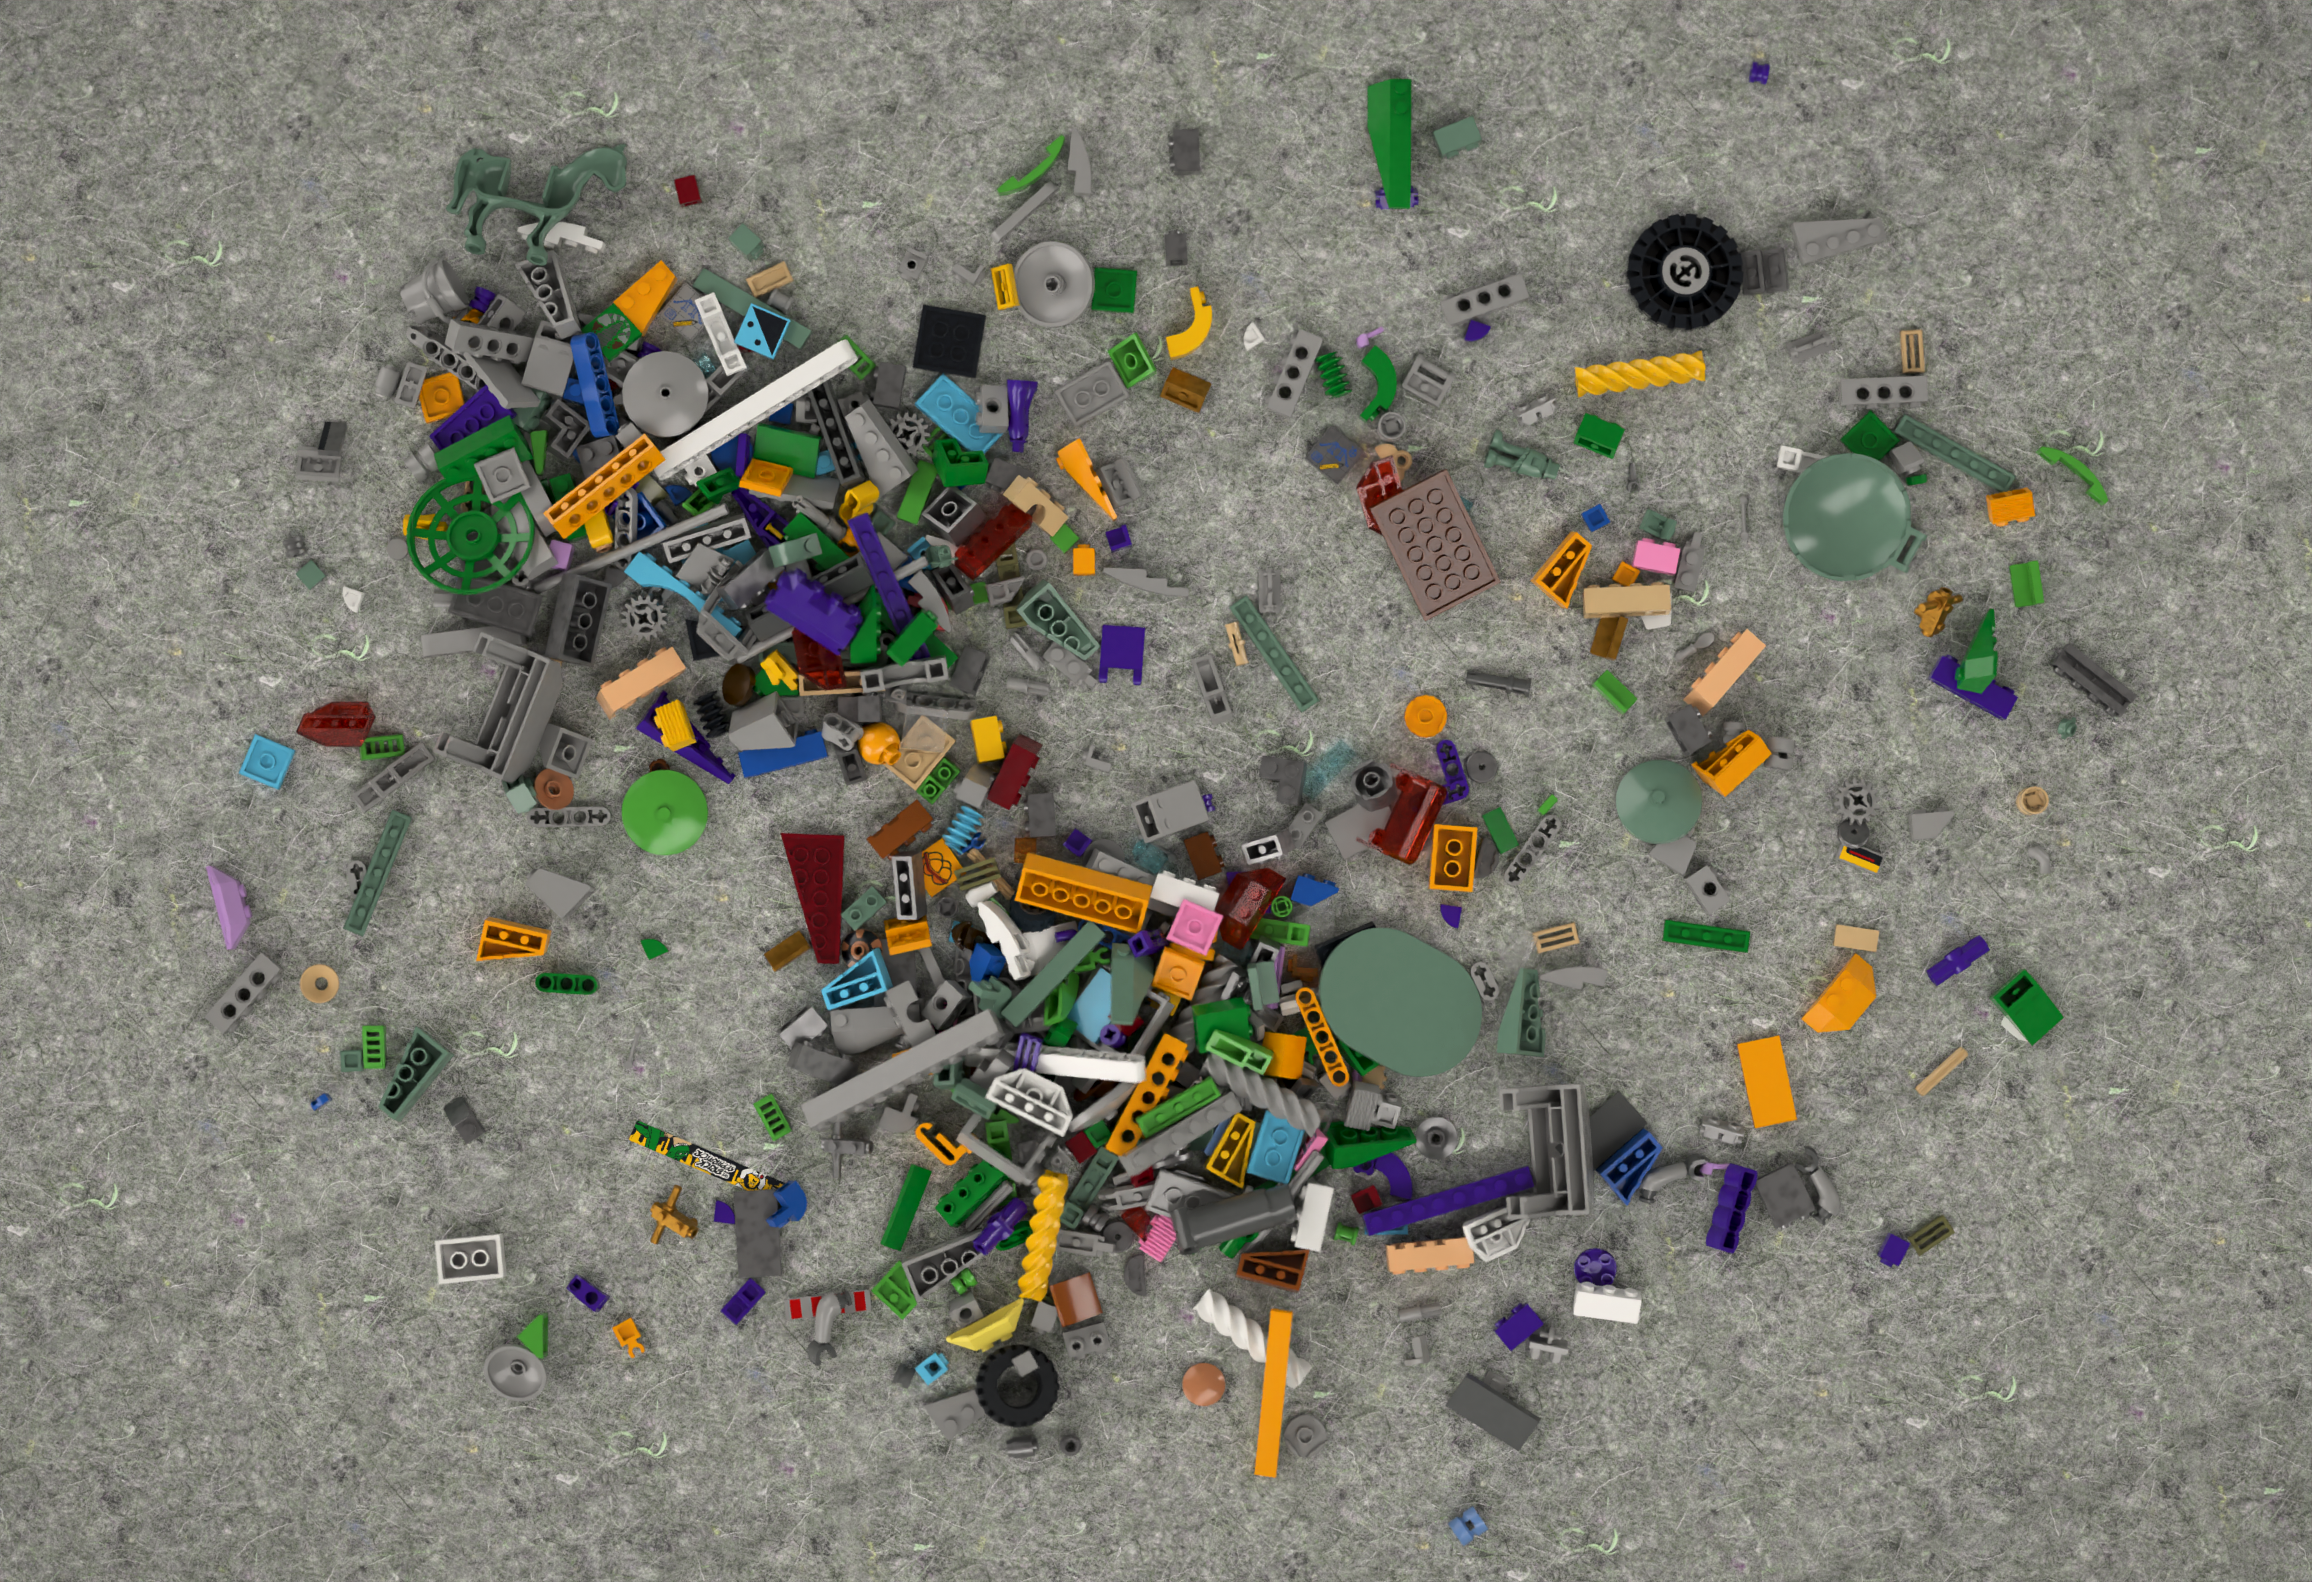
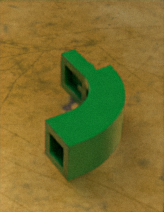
M1376 345L1361 361V365L1374 375L1378 385L1376 397L1359 417L1364 423L1368 420L1373 421L1380 413L1377 410L1378 408H1381L1385 413L1393 402L1397 388L1394 366L1389 357Z

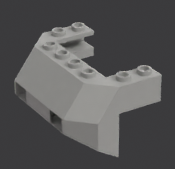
M480 632L473 652L506 664L505 670L476 742L472 743L440 732L433 752L482 770L502 781L513 783L532 764L562 689L561 664L516 644Z
M1584 1083L1499 1089L1500 1111L1528 1109L1534 1194L1507 1197L1508 1219H1530L1552 1215H1589L1593 1213L1595 1186L1589 1103ZM1559 1143H1561L1563 1148L1562 1155L1555 1149Z

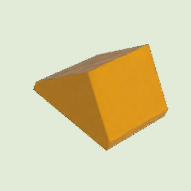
M1265 1032L1262 1046L1273 1051L1274 1054L1263 1075L1291 1079L1301 1078L1307 1037Z

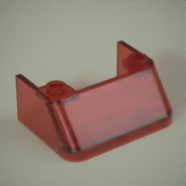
M1391 762L1390 767L1400 771L1396 777V787L1401 790L1399 798L1384 829L1377 828L1372 831L1368 841L1359 837L1355 841L1403 863L1412 865L1418 859L1443 805L1447 789Z

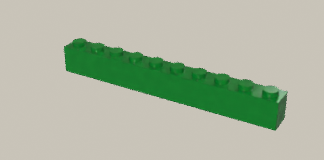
M801 512L783 530L786 534L783 538L786 541L814 533L817 534L822 554L810 558L817 563L815 567L821 573L850 558ZM880 596L881 628L887 633L891 630L897 636ZM933 633L926 639L925 643L931 657L946 655L948 668L959 658Z

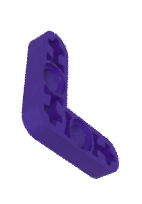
M1442 740L1436 747V753L1446 784L1413 795L1409 799V807L1413 812L1421 813L1462 800L1468 795L1469 786L1456 747L1452 741ZM1444 743L1452 747V750L1449 751L1450 758L1452 756L1456 758V760H1449L1445 764L1442 759H1447L1446 754L1440 752ZM1449 764H1456L1459 771L1457 775L1451 776L1447 773L1446 768ZM1456 784L1465 788L1462 796H1459L1458 793L1452 794V800H1449L1448 792L1445 787H1449V791L1456 789ZM1439 790L1445 794L1443 802L1437 803L1433 800V793ZM1429 793V800L1433 806L1429 807L1427 802L1422 804V809H1418L1417 806L1413 807L1412 803L1415 802L1416 797L1419 800L1426 799L1425 794Z

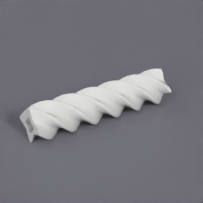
M1209 1288L1192 1310H1197L1200 1318L1205 1322L1214 1323L1220 1334L1230 1336L1237 1347L1248 1350L1250 1356L1255 1361L1266 1363L1269 1332L1262 1331L1256 1321L1245 1318L1243 1312L1238 1307L1228 1305L1226 1299L1221 1294L1211 1292ZM1291 1348L1289 1349L1286 1384L1290 1388L1295 1389L1300 1385L1312 1366L1306 1360L1297 1358Z

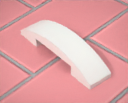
M713 292L694 300L726 375L730 376L747 369L741 353L734 343L735 340L715 293Z
M1781 446L1777 467L1801 474L1807 467L1827 456Z

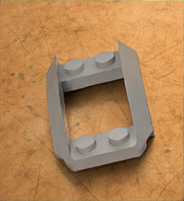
M739 560L721 579L700 611L697 634L727 661L747 655L757 638L748 624L737 640L711 615L722 598L716 591V588L743 566ZM764 586L766 588L764 592L758 596L754 595L749 599L754 607L765 602L770 592L766 586Z

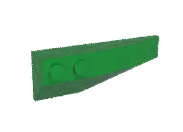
M1388 79L1370 85L1367 88V128L1381 175L1388 208L1410 209L1411 79Z

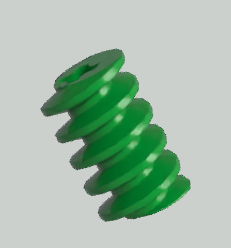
M1337 352L1325 354L1315 359V363H1321L1317 368L1318 371L1324 372L1320 375V379L1327 380L1322 386L1329 388L1325 391L1326 396H1332L1329 399L1338 398L1352 392V389H1345V386L1350 381H1343L1347 373H1340V370L1345 365L1337 363L1343 359L1341 356H1335Z

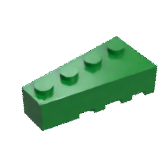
M510 415L434 454L438 470L447 483L478 475L474 463L512 447L515 448L520 462L534 459L529 443Z

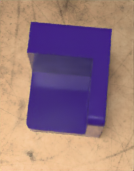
M1126 524L1105 532L1111 553L1132 547Z
M1075 828L1066 842L1063 843V846L1081 858L1093 840Z

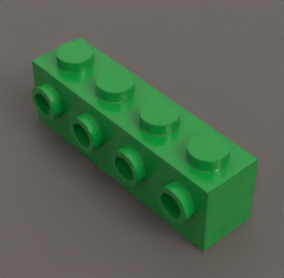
M994 1149V1151L1011 1161L1003 1150ZM983 1159L979 1164H975L969 1169V1174L964 1179L958 1180L953 1185L954 1189L949 1194H944L938 1200L939 1204L935 1209L951 1227L958 1228L1009 1176Z

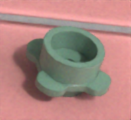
M2072 717L2071 720L2063 718L2060 721L2058 733L2061 734L2063 740L2075 734L2077 729L2075 717Z

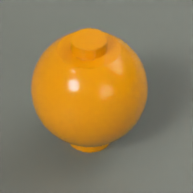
M874 722L862 727L864 734L862 738L857 740V747L864 760L875 765L886 763L893 765L900 759V739L892 726L883 722Z

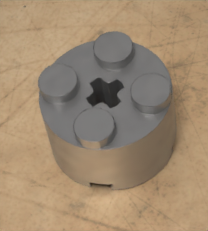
M1366 761L1358 765L1353 771L1354 774L1350 781L1351 788L1357 802L1363 808H1366L1367 811L1373 812L1383 809L1397 798L1396 782L1390 768L1386 764Z

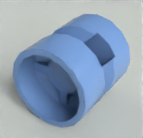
M1473 1506L1463 1512L1462 1518L1456 1517L1448 1523L1463 1546L1473 1541L1474 1535L1480 1536L1488 1530ZM1468 1520H1471L1475 1526L1472 1530H1469L1465 1524Z

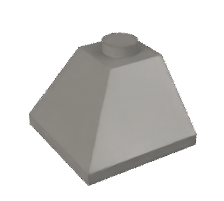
M548 723L539 744L543 767L578 779L593 739Z

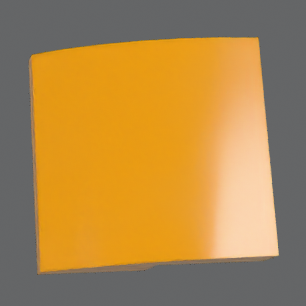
M926 915L917 920H897V918L884 920L890 955L932 946Z

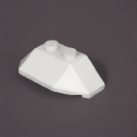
M1025 1068L995 1078L985 1097L1061 1136H1064L1073 1118L1063 1087Z
M1507 1205L1464 1222L1463 1229L1469 1247L1485 1262H1489L1518 1248L1530 1219H1508Z

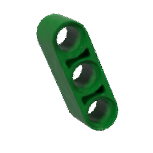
M541 973L535 980L538 990L551 993L592 995L600 987L598 979L590 975ZM545 976L551 979V986L547 989L541 986V979ZM565 978H570L573 982V986L569 990H565L562 986ZM587 979H591L594 982V988L591 991L584 989V982Z

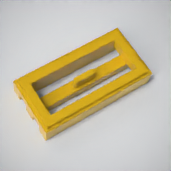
M1012 264L991 268L998 310L1019 306Z

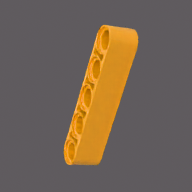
M1301 988L1296 993V1003L1328 1078L1334 1086H1344L1349 1080V1074L1316 996L1311 989ZM1306 991L1310 993L1311 1001L1304 1004L1300 1002L1299 994ZM1316 1011L1319 1014L1320 1019L1317 1023L1313 1024L1308 1021L1307 1016L1309 1012ZM1319 1031H1325L1328 1034L1327 1042L1319 1043L1316 1040V1034ZM1327 1051L1336 1053L1337 1059L1334 1063L1326 1062L1324 1056ZM1342 1071L1345 1074V1080L1342 1083H1336L1333 1080L1334 1072Z

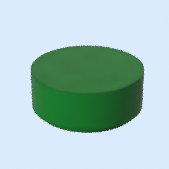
M1927 474L1905 477L1908 486L1928 481Z

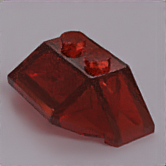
M1393 455L1372 461L1356 486L1367 527L1380 535L1382 533L1369 507L1403 490Z
M794 628L791 633L800 675L825 691L847 687L841 653L838 656L808 635Z
M331 702L317 708L312 713L303 714L296 733L326 747H361L369 735L376 716L368 702Z
M1269 868L1237 873L1214 909L1216 913L1223 915L1219 926L1222 940L1241 951L1286 878Z

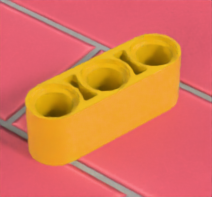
M603 508L584 523L593 549L614 542L606 511Z

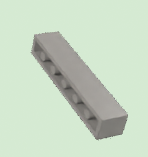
M1233 1091L1225 1092L1219 1098L1188 1114L1118 1158L1129 1176L1137 1175L1243 1109Z

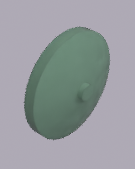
M1668 760L1647 761L1631 769L1620 782L1616 794L1617 814L1624 828L1641 841L1652 844L1674 842L1687 835L1696 825L1702 810L1701 790L1695 777L1683 766Z

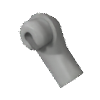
M2035 845L2028 849V856L2039 861L2040 874H2051L2049 854L2041 846Z

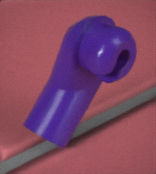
M1074 929L1055 932L1056 942L1070 941L1078 932Z

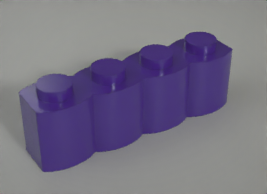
M1732 1163L1728 1165L1724 1175V1185L1721 1187L1718 1195V1205L1713 1212L1712 1226L1706 1236V1246L1732 1254L1737 1249L1739 1232L1744 1226L1745 1212L1751 1202V1191L1757 1182L1756 1170Z

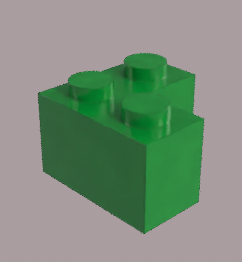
M956 438L935 441L932 461L944 487L985 484L989 464L983 451L962 452Z

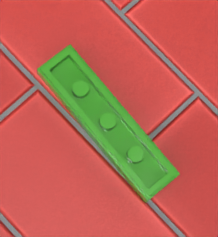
M1208 1077L1136 1117L1135 1120L1144 1137L1147 1138L1219 1098L1221 1094L1212 1077Z

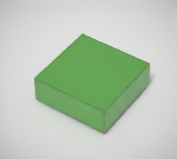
M1065 523L1053 537H1050V540L1064 554L1080 539Z
M1551 794L1536 811L1541 816H1544L1558 801L1557 798Z

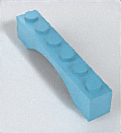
M639 551L625 569V574L642 587H658L678 593L688 599L700 613L707 597L698 590L696 593L688 589L691 586L689 583L682 579H675L671 576L674 573L665 565L662 567L658 566L655 563L657 559L648 552L644 555ZM716 605L711 615L738 639L743 632L740 628L741 623L732 616L730 619L723 615L724 610Z

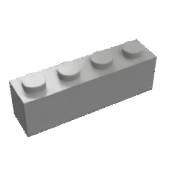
M742 513L688 530L663 541L662 544L668 562L673 563L688 558L698 543L714 550L751 538V533L745 514Z

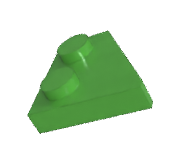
M899 1260L871 1291L903 1320L917 1305V1301Z

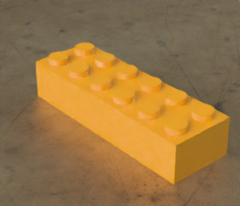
M1028 852L1015 901L1137 934L1141 931L1153 886Z

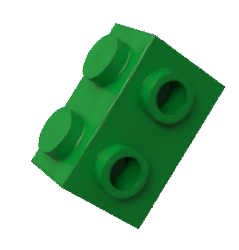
M1585 413L1573 444L1613 459L1625 429L1616 423H1609L1596 415Z

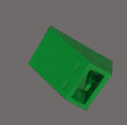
M871 585L859 605V608L862 610L860 613L863 617L862 622L857 624L855 627L857 630L849 641L851 663H877V654H881L880 594L875 593V585Z
M2020 969L1989 997L2031 1046L2064 1018L2041 986L2025 969Z

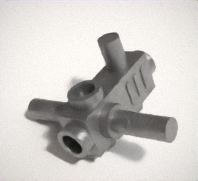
M835 1122L833 1134H831L830 1138L822 1139L821 1149L824 1152H831L833 1157V1178H841V1160L844 1153L872 1154L874 1144L871 1140L844 1138L842 1122Z

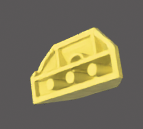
M1019 1298L946 1337L947 1342L975 1351L981 1349L982 1352H985L994 1347L993 1342L999 1339L1001 1342L1013 1337L1012 1332L1016 1329L1024 1299Z

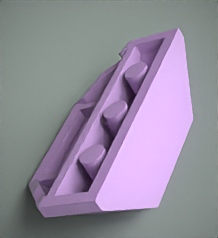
M206 866L227 950H233L237 947L250 925L249 918L252 917L250 906L246 905L244 897H247L244 884L241 885L240 881L218 868Z

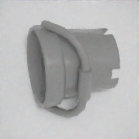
M432 258L422 274L400 286V289H402L400 291L402 300L409 312L412 311L417 314L412 318L419 325L436 317H440L442 321L450 324L451 319L444 314L454 310L461 311L457 317L453 318V320L460 321L469 310V301L465 289L454 269L444 258H439L438 260Z

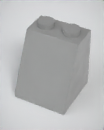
M776 691L733 711L728 736L732 744H736L739 750L791 748L796 745L798 722Z
M534 868L525 877L527 881L524 883L563 920H567L596 890L594 886L542 868Z

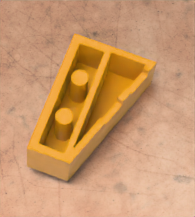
M661 260L613 303L637 327L644 337L678 279Z
M1747 730L1727 742V747L1717 753L1712 751L1708 754L1709 758L1698 764L1696 761L1691 764L1701 780L1724 797L1731 793L1772 754L1761 737L1751 730Z

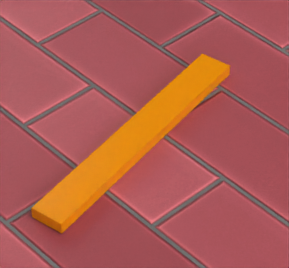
M1272 1308L1270 1313L1254 1475L1274 1478L1277 1476L1293 1311Z

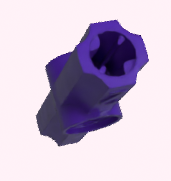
M1978 935L1962 947L1959 946L1946 954L1944 959L1926 970V973L1935 986H1938L1954 974L1957 975L1972 965L1973 961L1990 951L1985 940Z
M1013 1198L1001 1212L991 1216L986 1223L988 1226L973 1241L975 1249L983 1255H988L1000 1241L1008 1238L1014 1232V1226L1028 1212L1027 1205L1020 1199Z

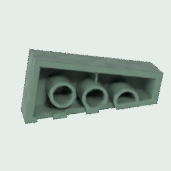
M418 1026L415 1027L414 1034L404 1050L405 1053L395 1069L396 1072L378 1105L383 1112L399 1122L402 1121L454 1056L451 1051Z

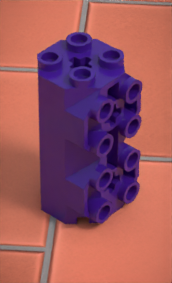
M798 568L795 571L790 570L789 572L784 570L777 580L776 585L778 588L776 590L772 588L764 602L767 604L766 609L839 656L841 650H844L855 634L857 624L862 622L863 617L860 614L862 610L852 603L849 606L843 602L844 598L835 592H832L831 595L827 594L824 591L825 586L817 580L812 582L806 578L807 574Z

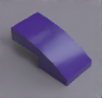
M750 1278L720 1312L736 1326L766 1292Z

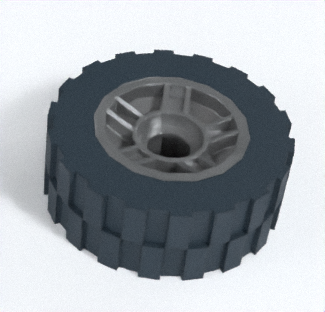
M1017 890L1011 897L1009 916L1018 928L1024 931L1041 932L1054 924L1057 912L1015 901Z

